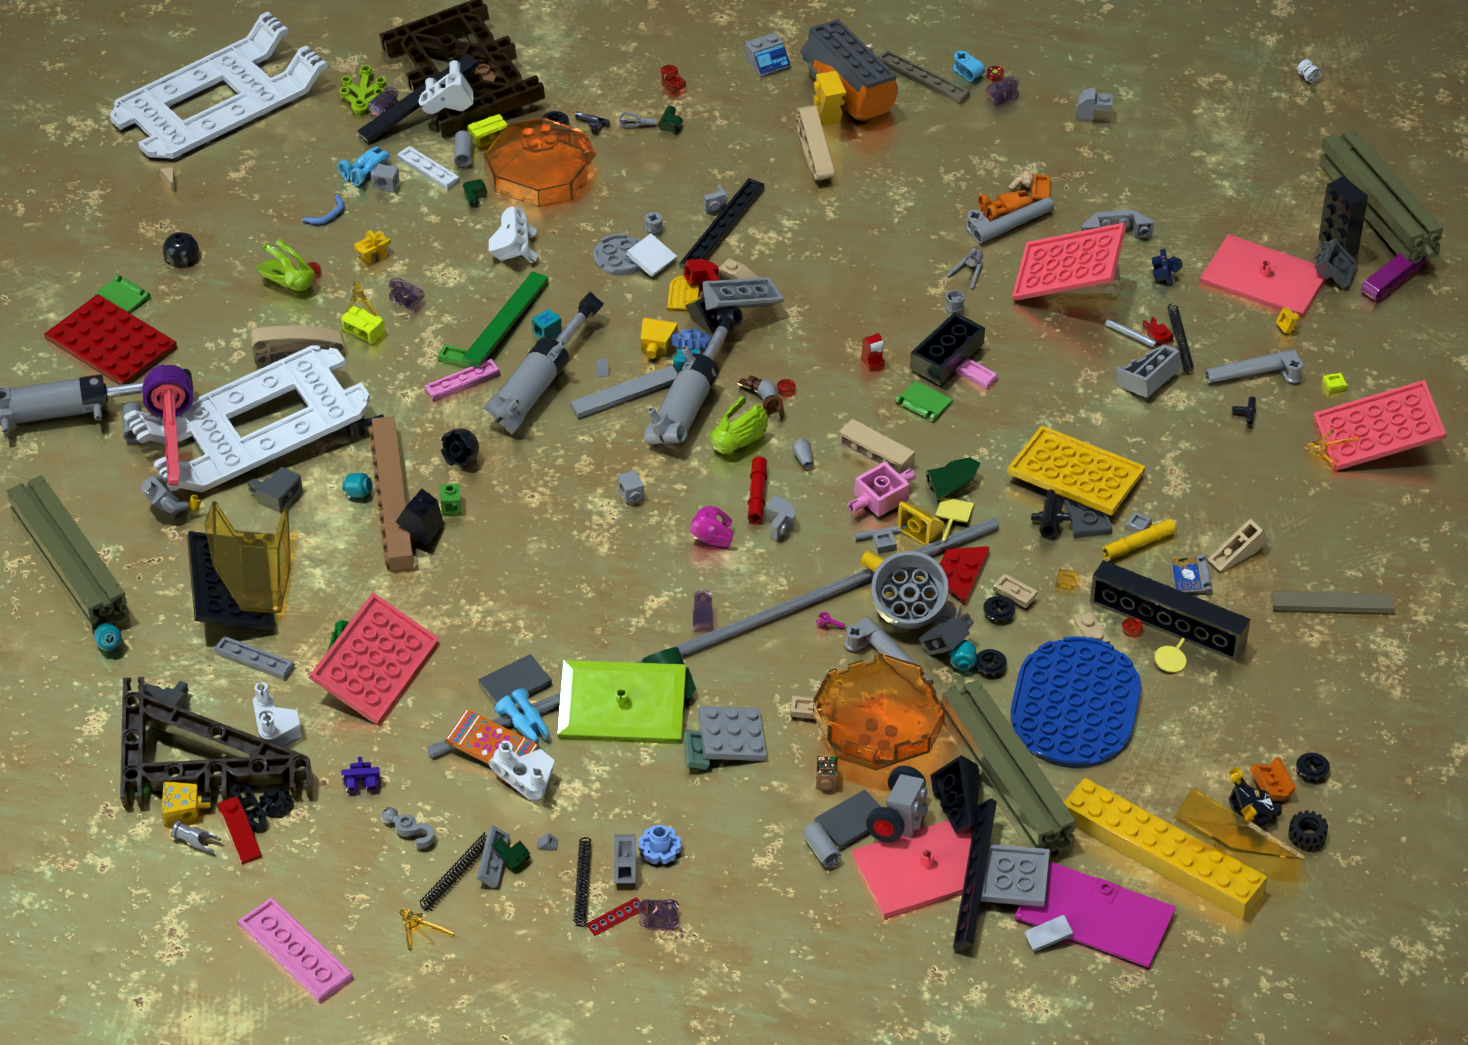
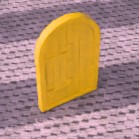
M684 276L674 278L669 287L667 310L688 311L685 305L698 298L699 285L689 286Z

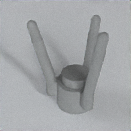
M976 248L971 249L962 261L947 274V277L954 274L965 263L970 267L977 266L970 286L973 289L980 268L983 265L981 261L983 259L982 252Z

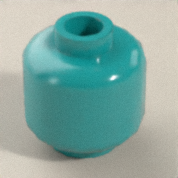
M350 473L342 482V489L349 498L367 497L373 487L371 478L365 473Z
M109 623L98 626L93 635L96 645L106 651L116 649L122 640L120 630Z
M962 640L956 647L950 650L953 667L965 671L975 666L977 654L973 643L968 640Z

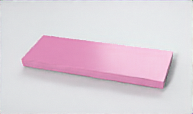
M272 897L238 920V926L318 1003L353 979V974Z

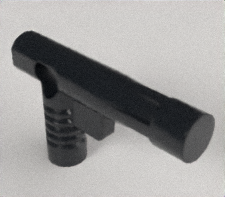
M578 111L575 114V118L586 120L588 125L593 126L591 128L593 134H596L602 125L608 127L610 124V120Z

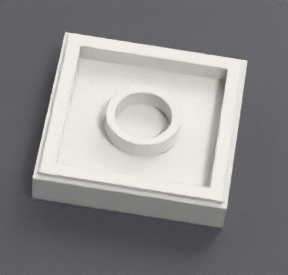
M649 234L626 252V255L651 277L658 274L677 259V255L652 234Z

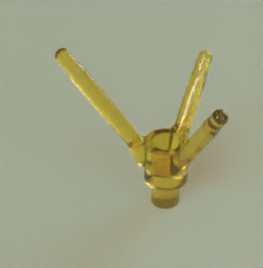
M359 281L354 282L353 295L345 313L352 308L354 302H361L363 305H367L374 316H379L365 296L361 283Z
M1330 430L1319 440L1306 443L1305 449L1321 456L1335 468L1337 465L1324 454L1327 447L1358 441L1359 437L1325 442L1324 440L1334 433V430Z
M406 908L400 910L402 920L405 922L409 951L412 950L411 929L419 924L454 936V932L421 919L423 917L422 913H413Z

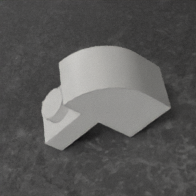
M1088 88L1082 91L1077 98L1076 119L1093 120L1094 110L1112 111L1113 94L1096 93V88Z
M775 495L765 507V521L771 523V540L777 542L781 535H785L787 530L794 531L795 528L794 506L788 500Z
M615 834L614 883H636V834Z

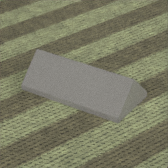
M769 277L703 281L706 310H719L731 307H764L784 302L783 296Z

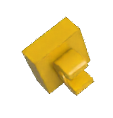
M1283 307L1276 323L1285 334H1291L1293 328L1297 327V320H1300L1301 317L1296 312L1293 313L1289 307Z

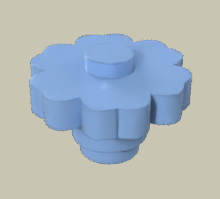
M652 826L644 830V836L639 837V853L644 854V860L652 864H657L659 861L667 864L670 861H674L676 854L681 852V837L676 836V831L668 826Z

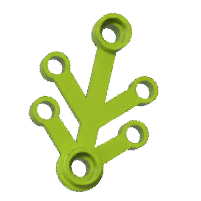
M364 65L359 70L360 87L352 83L350 76H343L341 78L342 86L344 87L339 89L340 97L349 101L354 113L359 115L367 112L369 104L385 96L384 89H382L387 85L385 77L376 78V83L367 87L368 81L373 78V69L369 65ZM350 90L358 95L357 99L350 94ZM374 92V95L365 99V96Z

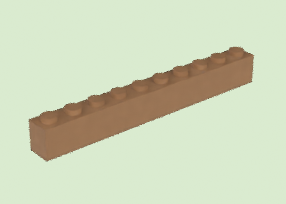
M395 416L373 418L372 426L369 427L370 438H374V440H370L371 451L376 452L372 454L373 465H377V467H374L375 479H379V481H375L376 492L381 493V495H377L378 507H382V509H379L380 521H384V523H380L381 534L386 535V537L382 538L383 549L388 551L384 552L385 564L389 563L390 571L414 569L410 533L396 523V520L406 507Z

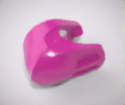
M706 506L701 508L692 519L689 532L694 538L713 546L729 547L733 540V531L727 527H731L732 519L721 509ZM717 515L722 518V523L716 518Z

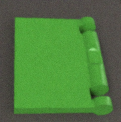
M119 274L95 293V295H101L129 313L151 296L149 292H145L144 289L122 278Z
M914 381L895 399V402L898 404L904 400L902 406L926 418L931 414L930 420L935 421L953 402V399L917 381Z

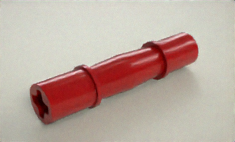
M757 456L752 459L750 473L748 520L752 523H760L763 520L765 481L767 480V460L764 457Z

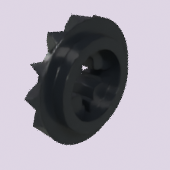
M551 111L542 116L541 124L546 131L560 132L561 129H566L567 125H569V118L563 112Z
M1004 596L990 597L983 606L984 615H987L989 620L995 619L996 623L998 620L1005 622L1007 619H1012L1013 614H1015L1014 602ZM996 606L1003 611L999 612L998 610H996Z
M986 649L977 654V663L974 667H977L978 672H983L985 676L992 674L994 677L996 673L1002 674V671L1006 669L1007 659L1000 651ZM993 659L994 663L991 666H988L987 664H989Z
M1305 753L1296 762V771L1300 772V777H1307V780L1315 779L1318 781L1319 778L1325 779L1326 775L1329 774L1330 764L1328 760L1318 753ZM1310 763L1316 768V771L1309 768Z
M272 787L270 791L264 790V794L259 797V804L265 814L278 816L289 811L292 807L293 799L288 790H283L282 787L279 789ZM277 797H279V800L272 804V800H275Z

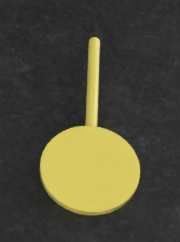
M1184 638L1180 640L1176 647L1162 646L1157 649L1154 659L1158 667L1170 673L1180 672L1184 669L1186 657L1179 650L1185 642Z

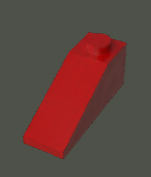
M235 796L217 803L220 820L241 864L262 857L238 797Z

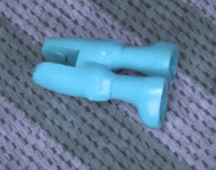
M376 146L361 155L355 163L350 164L349 161L344 159L338 162L337 167L341 176L346 181L350 180L353 185L358 186L364 182L372 170H375L378 164H385L390 159V154Z
M525 688L517 689L512 693L511 697L507 695L495 705L494 711L499 716L508 714L512 719L514 727L519 730L523 737L539 744V739L535 733L537 732L542 739L547 740L550 737L549 730L540 717L538 710L529 703L528 691ZM516 706H519L522 709L524 715L519 712Z

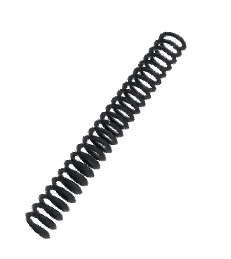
M1171 303L1167 309L1177 348L1180 350L1183 371L1186 374H1190L1186 371H1192L1194 364L1186 340L1178 306L1170 307Z
M485 832L454 863L449 871L436 882V885L420 899V905L424 910L428 909L422 905V901L425 906L431 907L436 902V899L442 896L441 893H444V890H447L452 885V882L458 879L457 876H460L465 871V868L471 865L470 862H473L479 856L478 854H481L486 842L485 837H487Z
M583 837L579 840L573 920L578 926L586 924L591 839L588 837Z

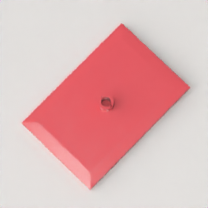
M1119 223L1026 242L1012 298L1017 301L1113 282L1126 225Z
M1228 234L1201 275L1199 283L1280 311L1283 307H1289L1293 313L1296 312L1302 318L1326 279L1317 271L1314 263Z
M1425 380L1314 413L1334 471L1447 438Z
M372 592L308 678L376 725L439 638Z
M947 820L916 830L912 838L901 836L895 842L886 843L879 841L851 850V856L883 918L962 894L974 825L964 832L957 834L950 821Z

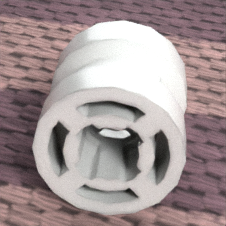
M1309 59L1303 60L1297 67V72L1304 76L1305 80L1309 83L1315 82L1321 75V70L1314 66V63Z

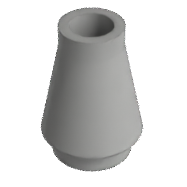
M806 439L795 441L792 451L801 462L803 468H810L814 464L811 444Z

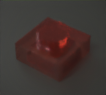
M674 73L662 79V86L673 94L685 88L686 81Z

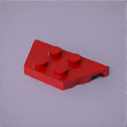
M988 546L946 549L940 562V566L943 568L948 580V594L956 595L963 605H966L989 554L990 547Z

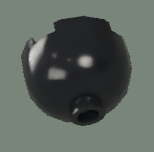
M178 232L171 234L163 244L164 260L169 262L172 267L189 266L188 263L193 260L197 261L200 256L197 241L188 233Z
M453 429L445 433L441 438V441H443L441 453L450 465L462 468L472 463L479 453V442L476 436L467 429Z

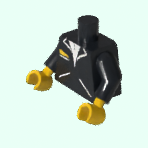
M1239 767L1229 771L1231 775L1230 781L1235 786L1228 800L1238 829L1253 828L1258 831L1269 826L1273 816L1281 815V804L1272 803L1267 791L1249 786L1243 779L1244 773Z

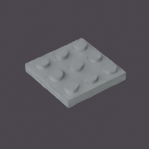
M699 706L698 717L704 759L766 760L767 754L760 708Z
M990 844L980 901L1044 907L1050 849Z

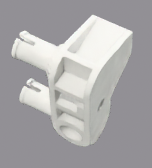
M451 61L449 63L450 73L439 81L434 80V78L425 80L426 90L419 98V104L424 112L434 114L444 107L464 111L473 104V90L465 77L460 73V62ZM441 84H446V87L441 88Z
M507 208L501 217V227L488 241L489 252L500 261L522 255L530 263H533V260L536 261L538 258V253L528 247V238L534 237L537 229L527 223V217L521 208Z
M261 682L262 688H260V684L257 683L254 687L256 696L252 701L259 738L283 747L301 738L297 710L275 707L273 695L268 693V685L265 682Z
M502 741V744H499V749L495 751L494 757L489 760L491 769L531 801L540 800L545 794L555 760L541 749L519 757L512 751L511 742Z

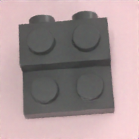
M1336 239L1323 242L1319 247L1321 252L1314 258L1316 261L1314 267L1325 279L1332 277L1344 289L1349 286L1358 263Z

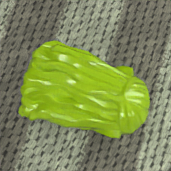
M282 239L277 240L275 243L298 261L300 269H295L290 259L285 254H282L279 249L269 244L262 246V249L268 251L280 261L273 259L256 265V270L259 271L260 275L295 291H305L311 287L315 278V271L303 261L302 257L292 247L288 246Z
M741 396L734 405L730 406L720 423L711 431L709 436L713 448L721 454H733L736 449L749 445L761 438L768 427V415L763 407L759 404L755 405L738 419L728 422V419L746 403V397Z

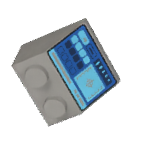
M776 33L745 42V59L760 78L791 68L784 43Z

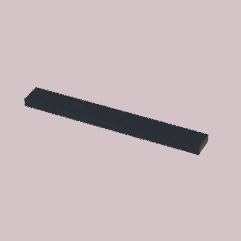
M468 53L457 60L461 64L460 73L463 76L479 66L478 62ZM447 67L433 77L434 80L439 81L449 74L450 67ZM423 84L357 130L359 136L367 143H370L420 108L419 98L426 90V84ZM441 84V88L446 87V84Z
M748 178L681 260L679 268L684 269L686 260H707L762 192L764 183Z
M992 798L977 805L953 949L958 952L972 946L974 942L997 801Z

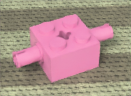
M886 462L855 478L854 495L857 498L847 503L848 509L852 513H856V511L866 506L875 515L880 517L899 506L901 501L906 502L909 500L910 484L908 482L916 479L915 472L909 468L898 474Z

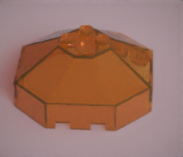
M541 117L508 124L484 153L485 172L495 193L502 194L506 192L510 194L512 199L521 202L527 199L532 201L533 206L543 207L570 201L576 197V191L579 188L582 189L587 183V166L591 164V161L596 156V152L585 131Z
M879 654L874 656L873 661L865 663L864 660L848 664V668L838 671L836 668L829 670L813 699V717L836 758L878 770L930 753L944 725L945 705L942 701L938 700L936 690L930 680H926L921 665L889 655Z

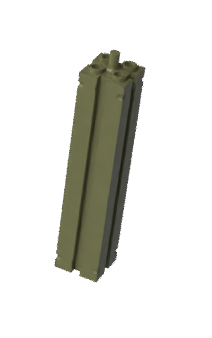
M1355 129L1342 132L1341 137H1338L1336 134L1324 137L1322 150L1325 154H1321L1320 166L1323 170H1326V173L1333 181L1344 176L1368 195L1365 218L1396 254L1401 253L1407 261L1412 260L1414 263L1420 262L1423 257L1427 260L1439 256V241L1442 239L1443 227L1437 223V220L1363 137L1358 135Z
M41 475L29 480L28 486L19 484L6 490L8 501L12 505L10 506L12 518L17 522L18 527L87 627L90 628L91 633L94 635L97 627L102 624L114 623L116 626L129 620L128 608L125 605L127 603L125 592L119 587V583L52 488L46 483L45 478Z
M980 680L966 683L960 691L953 685L948 691L942 693V705L944 707L941 709V721L947 726V730L965 757L978 764L980 779L994 800L997 801L998 806L1025 846L1050 849L1049 856H1051V852L1057 850L1059 853L1072 848L1074 845V835L1072 832L1075 831L1076 827L1075 818L1069 813L1067 806L987 690L983 688Z

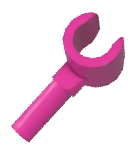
M828 612L820 613L818 615L820 619L816 621V624L820 627L827 623L843 629L845 627L844 623L833 620Z

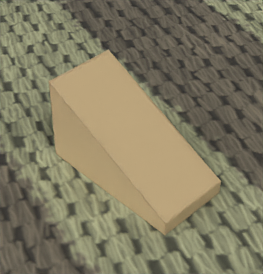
M173 167L160 168L161 178L173 191Z

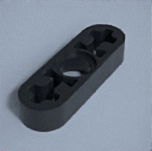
M245 782L235 783L231 787L232 798L237 796L242 807L247 804L255 806L251 810L244 809L252 831L261 832L267 827L266 815L250 786ZM239 791H241L242 793H244V795H245L244 798H242V795L240 794ZM254 816H256V818H257V820L259 821V823H257L256 821H254V819H253Z

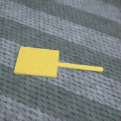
M945 497L941 499L935 517L949 519L942 541H946L953 520L968 523L974 503Z

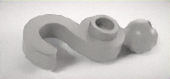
M387 807L383 810L381 816L383 821L388 824L395 823V829L399 835L414 836L421 833L427 835L424 838L415 840L417 848H426L432 845L435 836L434 830L430 825L426 823L416 824L415 818L411 815L398 816L397 810L392 807Z

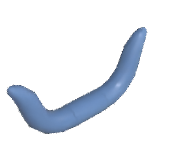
M336 194L335 201L338 206L324 217H305L302 221L316 225L327 223L343 211L344 201Z

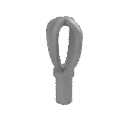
M623 112L619 117V123L622 127L626 128L639 125L656 126V119L644 118L634 113ZM624 115L634 116L638 119H629L622 117ZM622 121L638 122V123H636V124H631V125H625V124L622 123Z

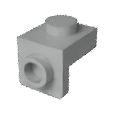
M720 184L716 185L715 193L703 195V209L705 213L725 208L728 195Z

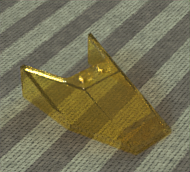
M212 501L204 524L215 570L242 611L281 613L291 570L289 508H284L276 534L235 530L218 503Z
M1196 788L1190 790L1174 816L1175 819L1215 842L1213 846L1222 852L1228 850L1303 860L1305 857Z

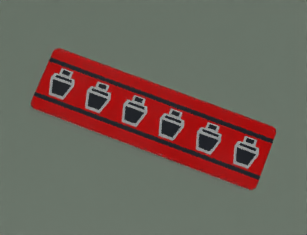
M635 897L588 922L586 925L594 935H597L644 910L645 907Z

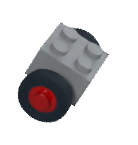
M898 766L891 772L888 778V787L891 793L886 801L887 807L873 809L866 821L868 832L875 839L886 843L895 842L901 836L912 838L915 831L920 829L922 817H925L928 812V804H925L927 788H925L926 781L924 776L913 767Z

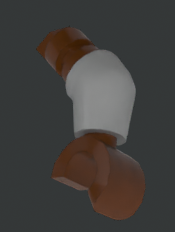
M752 375L748 379H740L738 385L754 390L762 397L764 401L763 408L767 415L770 410H777L778 417L780 419L784 418L783 401L778 397L777 387L774 383L767 379H758Z

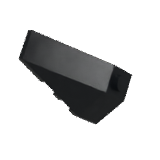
M960 755L930 775L933 793L939 798L940 805L947 812V818L957 834L975 825L981 782L978 764Z

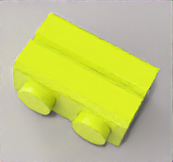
M500 114L490 116L487 119L467 126L468 132L472 135V143L477 149L509 138L508 124Z
M353 306L341 317L342 330L370 344L375 343L385 333L384 320L380 316L368 313L365 309Z

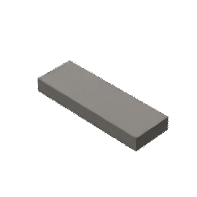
M491 826L488 829L477 875L478 880L492 888H496L499 884L504 860L491 844L502 837L508 845L510 837L509 834L495 826Z

